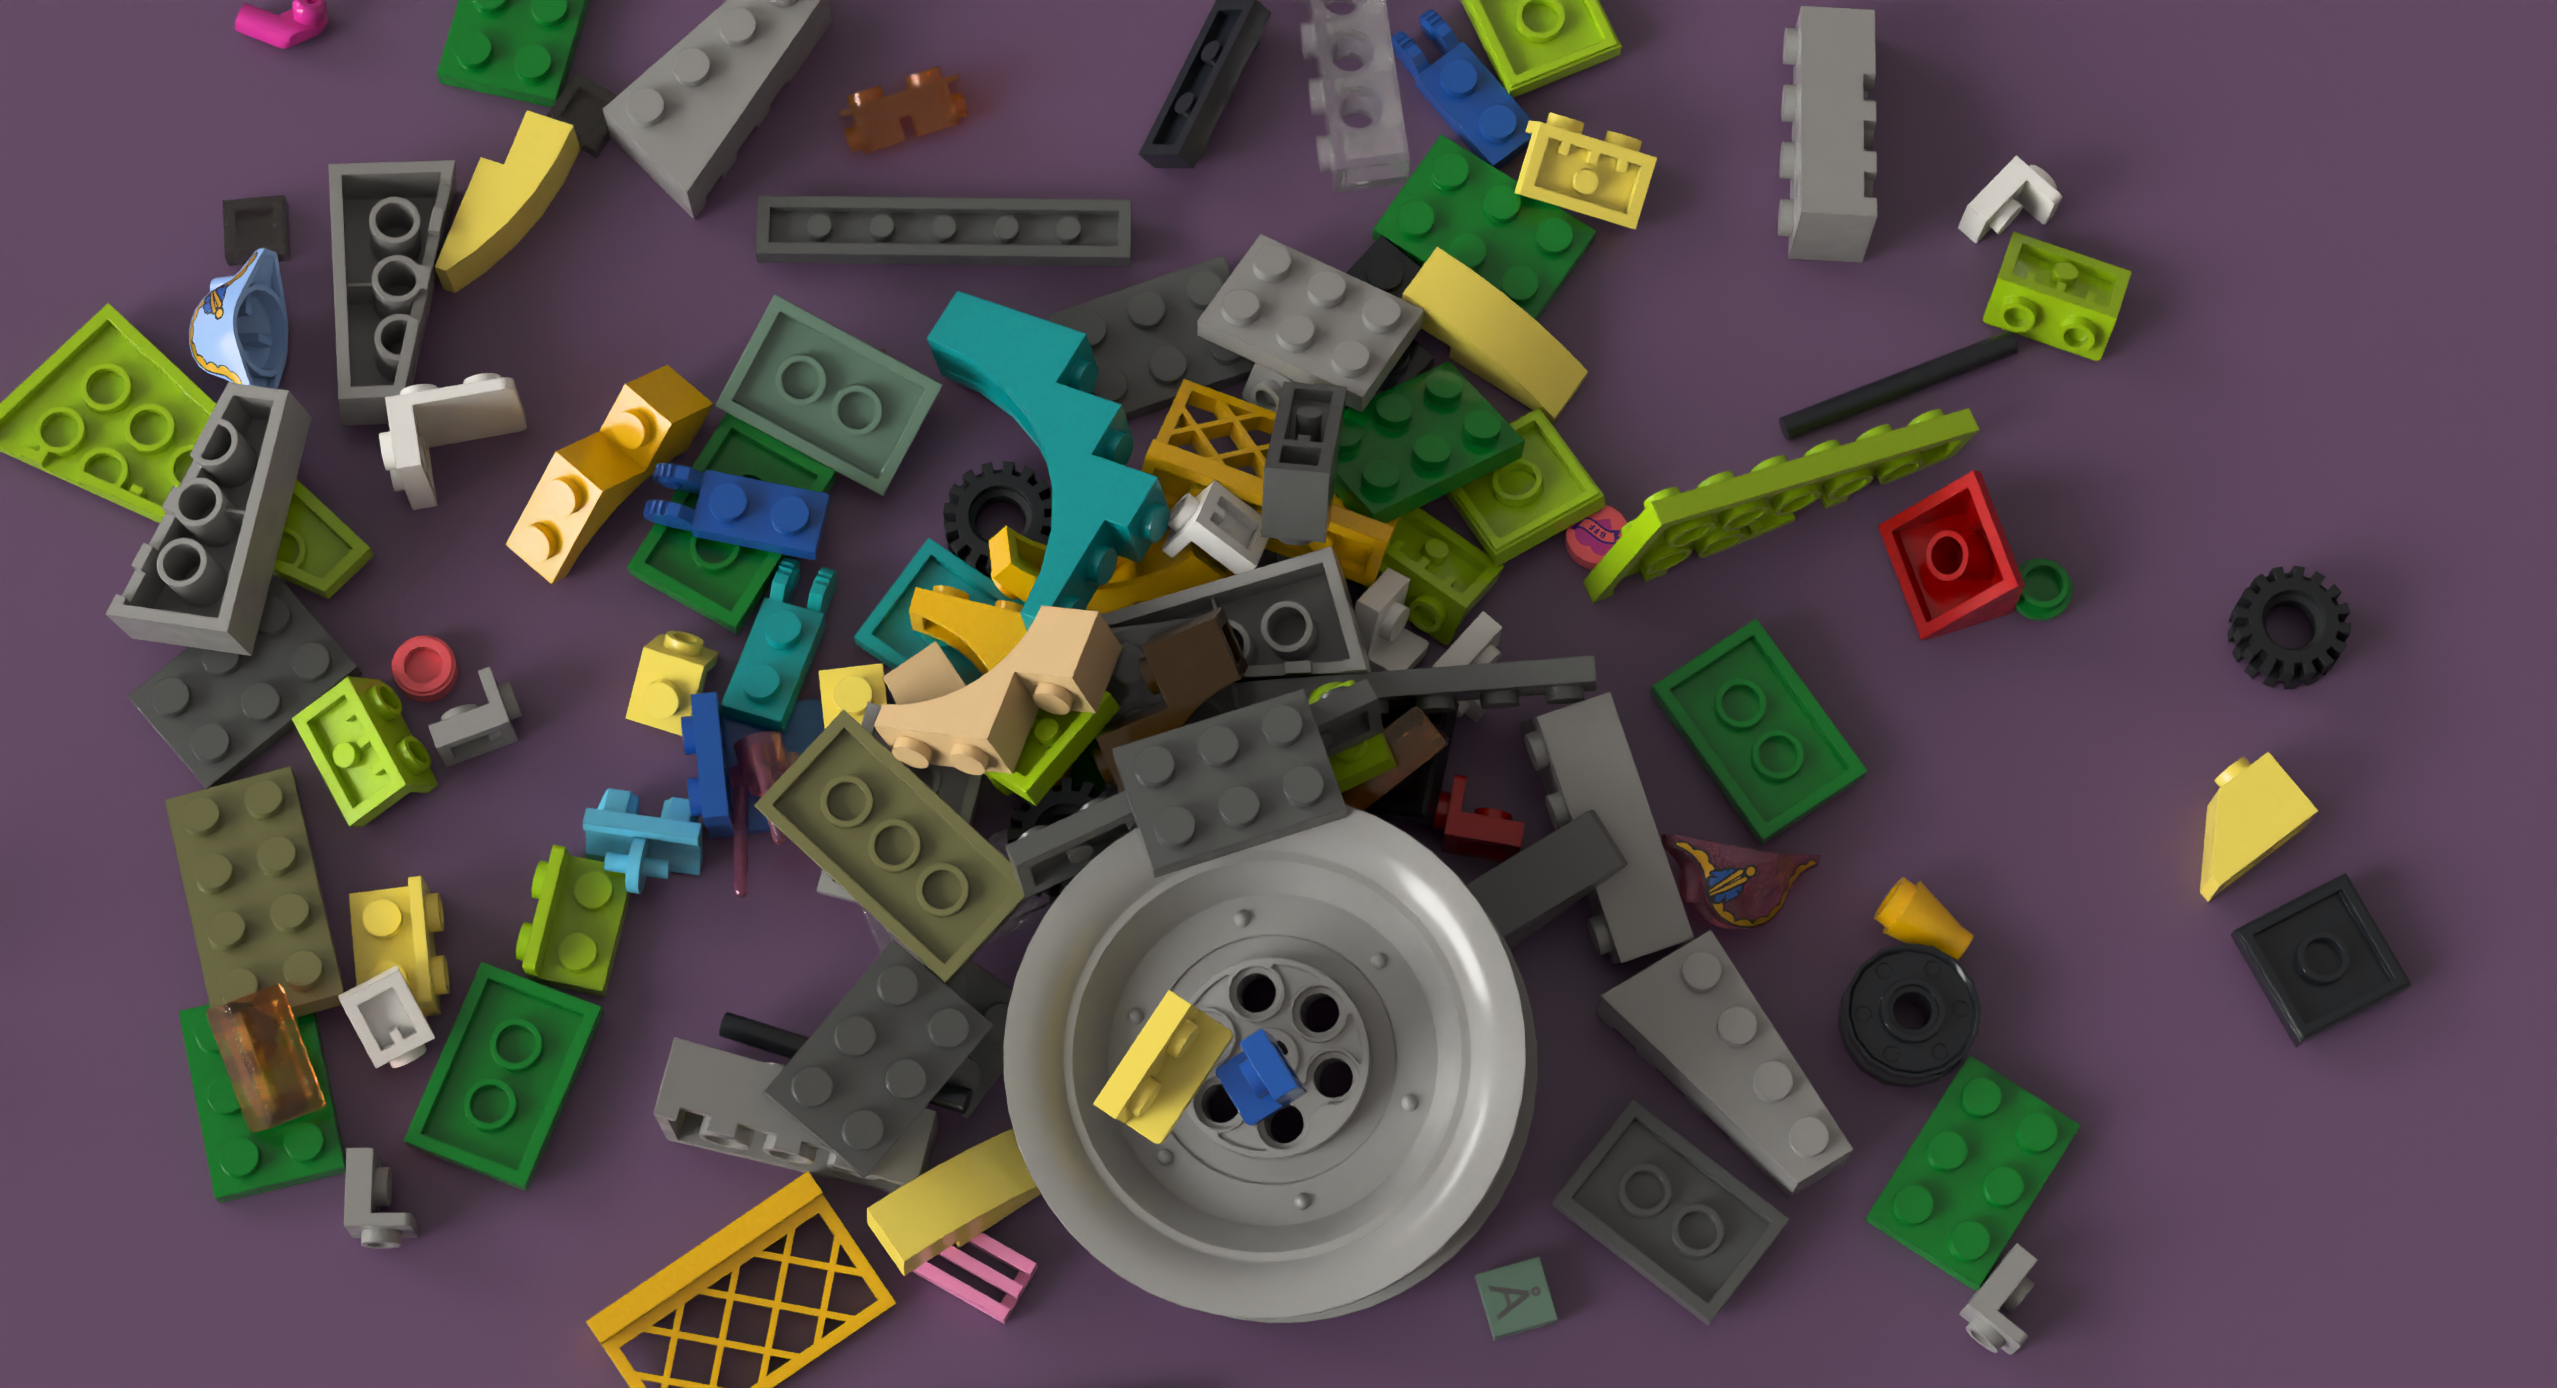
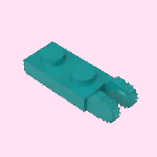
M784 557L781 560V564L772 581L770 597H765L722 700L721 709L723 716L780 732L785 731L827 626L825 617L836 591L837 570L821 567L813 581L806 609L789 604L794 594V589L799 583L801 562L789 557Z

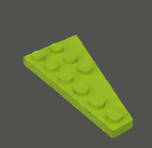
M107 303L0 403V452L160 523L166 513L162 506L172 487L179 488L194 459L190 456V453L211 416L216 403L116 309ZM296 479L272 574L330 599L374 557V554L360 537Z
M1969 408L1944 415L1942 409H1934L1916 417L1908 426L1893 430L1890 424H1884L1868 430L1852 443L1840 445L1836 439L1829 440L1807 451L1804 457L1788 461L1785 455H1779L1761 462L1750 473L1737 477L1734 476L1732 471L1715 474L1701 482L1693 490L1681 493L1678 487L1666 488L1644 501L1645 509L1636 519L1621 528L1622 536L1583 580V584L1592 603H1596L1613 596V589L1627 576L1640 572L1644 582H1648L1667 574L1669 568L1688 558L1692 553L1691 550L1696 549L1700 558H1707L1794 522L1795 516L1793 512L1805 508L1821 498L1825 509L1847 501L1849 495L1867 486L1873 480V476H1877L1880 484L1886 485L1950 459L1980 429Z

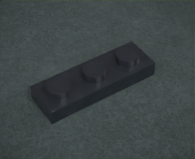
M1258 0L1215 1L1139 152V155L1154 168L1194 169L1197 161L1206 152L1209 145V137L1224 107L1233 98L1235 85L1249 57L1257 49L1261 40V33L1271 15V12Z

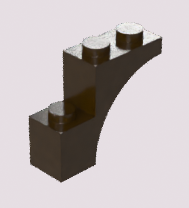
M1223 607L1150 636L1142 647L1145 657L1139 659V665L1143 678L1153 695L1162 693L1165 701L1106 724L1096 737L1099 746L1093 749L1094 758L1103 779L1107 784L1115 782L1119 792L1124 791V787L1113 757V748L1183 727L1188 718L1209 697L1225 686L1240 680L1248 668L1247 662Z

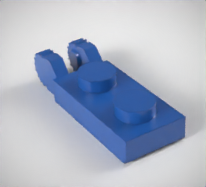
M1429 9L1419 16V23L1426 37L1433 42L1434 46L1443 56L1429 65L1423 51L1403 31H1399L1389 38L1391 50L1415 79V87L1471 152L1496 169H1500L1528 148L1532 134L1526 133V128L1529 120L1532 121V119L1513 97L1508 94L1506 89L1464 41L1459 43L1453 29L1433 9Z
M673 463L656 464L652 478L654 482L669 489L699 494L695 510L682 504L665 500L650 499V501H646L643 516L650 522L692 531L694 537L813 561L817 560L831 504L830 494L706 469L705 473H702L692 467L674 465Z

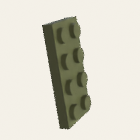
M844 709L754 805L947 985L1028 899H1025L1015 880L1010 861L901 761H898L887 748Z
M291 766L166 799V809L211 1010L228 1003L243 1004L256 1008L268 1014L276 1021L282 1022L342 1005L338 995L346 992L296 776ZM228 1029L218 1033V1035L220 1038H224L246 1031L240 1029Z

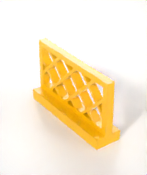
M1183 379L1157 438L1151 442L1141 471L1159 478L1170 512L1185 494L1190 493L1196 497L1216 480L1262 515L1264 467L1269 444L1257 446L1247 432L1260 430L1272 435L1276 412ZM1189 404L1213 413L1218 420L1197 424L1186 408ZM1230 436L1239 450L1218 454L1209 440ZM1191 444L1197 454L1178 448V446ZM1251 466V468L1254 470L1257 476L1238 470L1237 468ZM1334 493L1326 543L1311 542L1306 545H1289L1279 541L1277 538H1269L1265 549L1294 558L1332 546L1340 559L1345 578L1370 587L1376 581L1400 517L1388 523L1377 521L1353 512Z
M807 1171L587 1320L586 1323L630 1388H646L642 1380L661 1383V1388H668L669 1385L682 1388H723L717 1386L724 1347L763 1354L758 1382L750 1388H774L888 1310L896 1302L824 1197L814 1178ZM819 1213L834 1235L829 1263L790 1256L795 1229ZM787 1235L783 1254L764 1251ZM840 1246L855 1268L836 1264ZM753 1257L781 1262L774 1301L735 1293L740 1266ZM788 1264L827 1271L820 1309L781 1302ZM732 1272L728 1292L709 1289V1287ZM834 1273L862 1277L877 1301L855 1316L827 1311ZM697 1295L726 1299L719 1338L680 1331L685 1304ZM733 1301L772 1308L765 1347L726 1340ZM676 1310L672 1330L653 1326ZM779 1310L818 1317L813 1345L800 1354L772 1348ZM826 1318L845 1322L822 1338ZM643 1332L671 1337L663 1376L635 1371L620 1348ZM678 1339L717 1346L710 1385L670 1378ZM770 1356L790 1359L767 1376Z

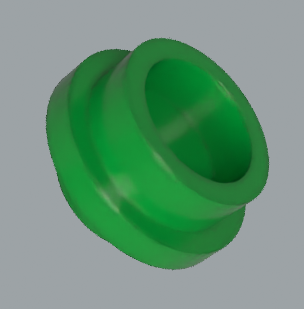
M2045 558L2030 559L2018 567L2025 588L2015 609L2024 617L2035 621H2048L2061 615L2068 607L2073 595V584L2068 572L2057 562Z

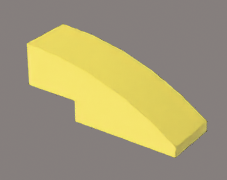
M527 110L505 163L501 164L480 157L434 267L443 290L456 293L483 275L512 250L542 217L563 186L581 150L573 125Z
M1436 247L1403 292V300L1424 309V324L1421 328L1451 347L1449 358L1531 410L1540 408L1552 423L1555 422L1587 377L1588 371L1532 316L1472 269L1439 247Z
M1012 1128L939 1164L867 1208V1224L901 1273L906 1276L954 1243L958 1247L963 1246L980 1233L1039 1196L1041 1192L1028 1171Z

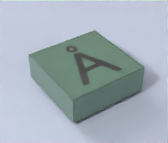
M1540 1257L1476 1274L1475 1280L1493 1341L1557 1323L1558 1317Z

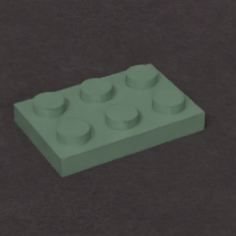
M774 294L715 406L883 496L943 384L780 295Z

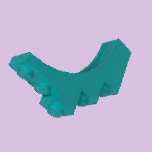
M957 291L927 337L940 374L981 393L1012 416L1040 449L1047 463L1052 484L1051 532L1040 574L1020 612L1028 631L1041 606L1086 610L1099 585L1106 584L1112 577L1117 563V556L1140 563L1151 544L1158 542L1163 537L1168 527L1170 510L1157 476L1125 466L1133 451L1134 438L1122 404L1091 394L1098 379L1099 369L1087 334Z

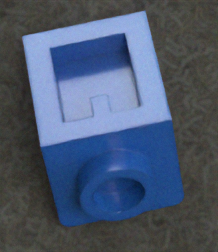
M1262 1028L1239 1042L1243 1052L1216 1069V1076L1245 1123L1250 1126H1255L1307 1093L1274 1037Z

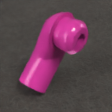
M294 0L292 9L277 15L245 3L238 12L235 30L280 49H289L323 32L329 20L326 13L327 5L325 0Z

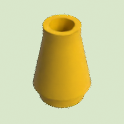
M1902 877L1894 885L1873 917L1884 926L1883 934L1904 943L1933 946L1957 961L1974 937L1972 933L1960 925L1921 881L1915 885L1905 877Z

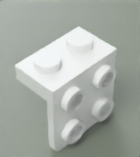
M481 373L466 378L463 384L438 388L433 384H416L401 390L400 395L385 397L390 431L379 433L383 463L386 471L390 470L394 491L405 490L412 509L418 510L438 506L429 451L430 447L524 431L527 428V422L514 380L509 377H501L495 373Z

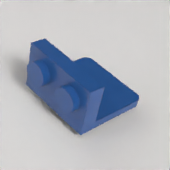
M717 692L692 694V716L681 717L685 754H696L699 777L687 779L691 816H703L710 839L780 831L754 805L825 730L822 702L816 699L796 701L785 731L780 732L723 716Z

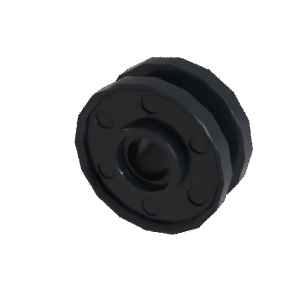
M1905 943L1881 949L1860 965L1841 997L1838 1028L1845 1051L1862 1072L1885 1085L1914 1088L1937 1082L1958 1066L1979 1032L1981 1004L1974 981L1956 959L1933 946ZM1901 1002H1909L1918 1006L1924 1015V1027L1912 1030L1901 1026L1895 1019L1893 1013L1894 1005Z

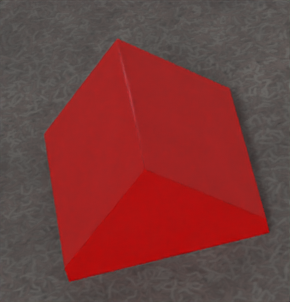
M1971 471L1878 525L1921 640H1929L2012 614L2025 588V584L1981 471Z

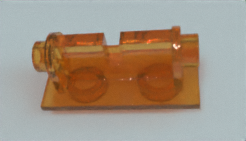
M937 66L906 76L905 80L908 89L888 96L884 95L881 85L847 95L849 108L836 113L838 118L851 114L854 126L844 129L851 153L863 150L864 154L867 155L872 151L906 141L899 118L907 115L911 117L917 137L949 126L959 125L958 119L968 116V109L962 92L950 95L947 85L949 82L959 80L958 73L943 78L941 68Z

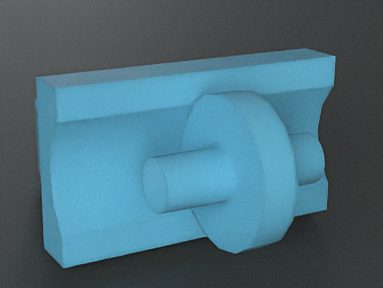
M609 788L605 791L597 809L586 808L582 823L583 830L586 832L585 857L586 859L604 862V871L626 873V892L641 894L646 876L669 879L670 872L700 876L704 861L702 823H699V816H691L689 799L672 797L669 800H665L661 817L658 818L639 815L640 800L631 791Z

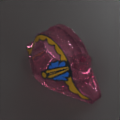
M1661 834L1663 848L1675 859L1682 871L1680 883L1682 903L1692 904L1703 920L1722 929H1754L1773 920L1782 910L1793 885L1802 875L1818 866L1821 856L1762 852L1680 835Z

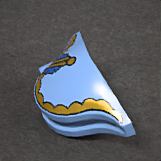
M267 248L258 249L236 275L212 279L210 292L201 300L196 308L189 330V345L193 358L199 367L207 373L231 383L278 389L287 359L289 330L276 252Z

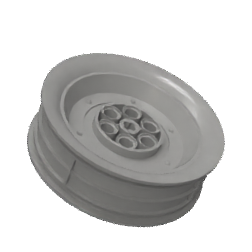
M1346 804V818L1154 878L1138 828H1135L1114 841L1093 858L1063 889L1033 935L1015 978L1007 1010L1004 1035V1083L1008 1111L1016 1141L1032 1179L1047 1205L1064 1227L1092 1256L1117 1275L1139 1288L1183 1307L1238 1320L1265 1323H1304L1337 1318L1371 1308L1396 1297L1431 1276L1451 1260L1480 1230L1499 1204L1511 1182L1527 1143L1535 1110L1538 1083V1048L1531 1004L1523 977L1509 946L1492 918L1469 889L1431 850L1406 832L1377 816ZM1258 978L1272 980L1276 988V997L1273 1004L1262 1012L1252 1013L1248 1011L1244 1004L1246 987ZM1168 990H1170L1231 1030L1233 1039L1165 1142L1158 1145L1127 1124L1114 1119L1093 1105V1103ZM1320 998L1334 999L1339 1009L1336 1024L1326 1032L1317 1033L1311 1031L1306 1022V1013L1309 1006ZM1261 1028L1274 1037L1280 1049L1286 1046L1288 1053L1285 1057L1307 1091L1306 1094L1282 1108L1295 1107L1301 1112L1304 1127L1301 1134L1296 1140L1289 1143H1279L1272 1135L1271 1122L1276 1113L1255 1126L1246 1124L1239 1112L1232 1120L1225 1123L1213 1121L1209 1114L1208 1105L1210 1098L1214 1092L1224 1088L1216 1076L1217 1067L1243 1052L1239 1042ZM1336 1062L1346 1063L1352 1070V1086L1343 1096L1337 1098L1326 1097L1320 1087V1076L1323 1070Z

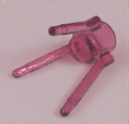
M768 731L751 734L738 740L733 745L737 765L731 767L729 773L734 796L735 895L739 898H743L747 894L748 788L751 795L763 796L799 757L798 752H787L784 736L780 732ZM767 818L773 842L777 845L784 844L786 840L785 834Z

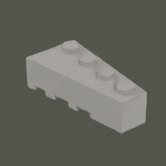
M727 0L603 108L611 139L695 220L707 203L706 197L720 177L724 178L737 160L736 153L754 127H760L771 111L770 105L786 82H791L832 23L830 1Z
M1801 6L1796 27L1785 28L1783 42V65H1794L1793 85L1784 84L1782 92L1781 121L1792 122V141H1783L1781 145L1780 179H1790V199L1780 200L1778 236L1789 237L1788 259L1862 263L1877 219V198H1872L1874 179H1876L1877 152L1866 151V149L1872 148L1876 125V101L1868 99V91H1873L1876 76L1875 10Z
M455 160L328 164L338 400L341 426L389 424L385 397L400 395L401 390L412 386L414 383L437 279V272L434 267L445 243L456 193Z
M227 383L190 453V456L194 459L179 488L172 487L162 506V509L166 512L149 545L143 542L131 565L135 571L122 596L115 595L105 614L130 638L252 656L312 419L289 390Z
M1332 546L1101 614L1110 628L1195 618L1223 607L1248 665L1242 678L1236 682L1372 672L1341 562Z
M1607 692L1521 722L1520 726L1524 734L1527 752L1534 769L1540 775L1546 791V807L1555 830L1587 811L1594 810L1628 863L1627 866L1586 895L1593 917L1587 919V926L1597 953L1599 955L1607 953L1611 964H1618L1693 939L1694 935L1611 693Z
M1711 930L1600 996L1595 1014L1611 1029L1615 1028L1636 1048L1635 1052L1654 1070L1657 1068L1685 1094L1684 1098L1701 1115L1703 1113L1707 1115L1729 1136L1728 1140L1789 1198L1845 1165L1853 1151L1852 1146Z
M674 1037L653 1113L668 1141L804 1173L809 1171L813 1175L890 1193L928 1171L939 1128V1121L936 1111L927 1109V1106L866 1178H862L763 1094L765 1089L786 1065L772 1062L764 1063Z

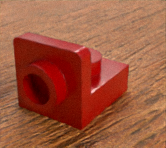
M1455 774L1452 792L1440 793L1435 822L1432 827L1434 830L1445 831L1441 852L1502 863L1518 854L1521 849L1525 823L1513 821L1511 814L1494 808H1477L1474 814L1462 812L1467 776Z

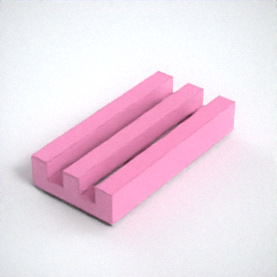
M980 1233L967 1243L1016 1270L1018 1274L1014 1280L952 1245L938 1254L1005 1292L1006 1295L1001 1303L928 1262L912 1271L1005 1324L1038 1266L1034 1261L984 1233Z

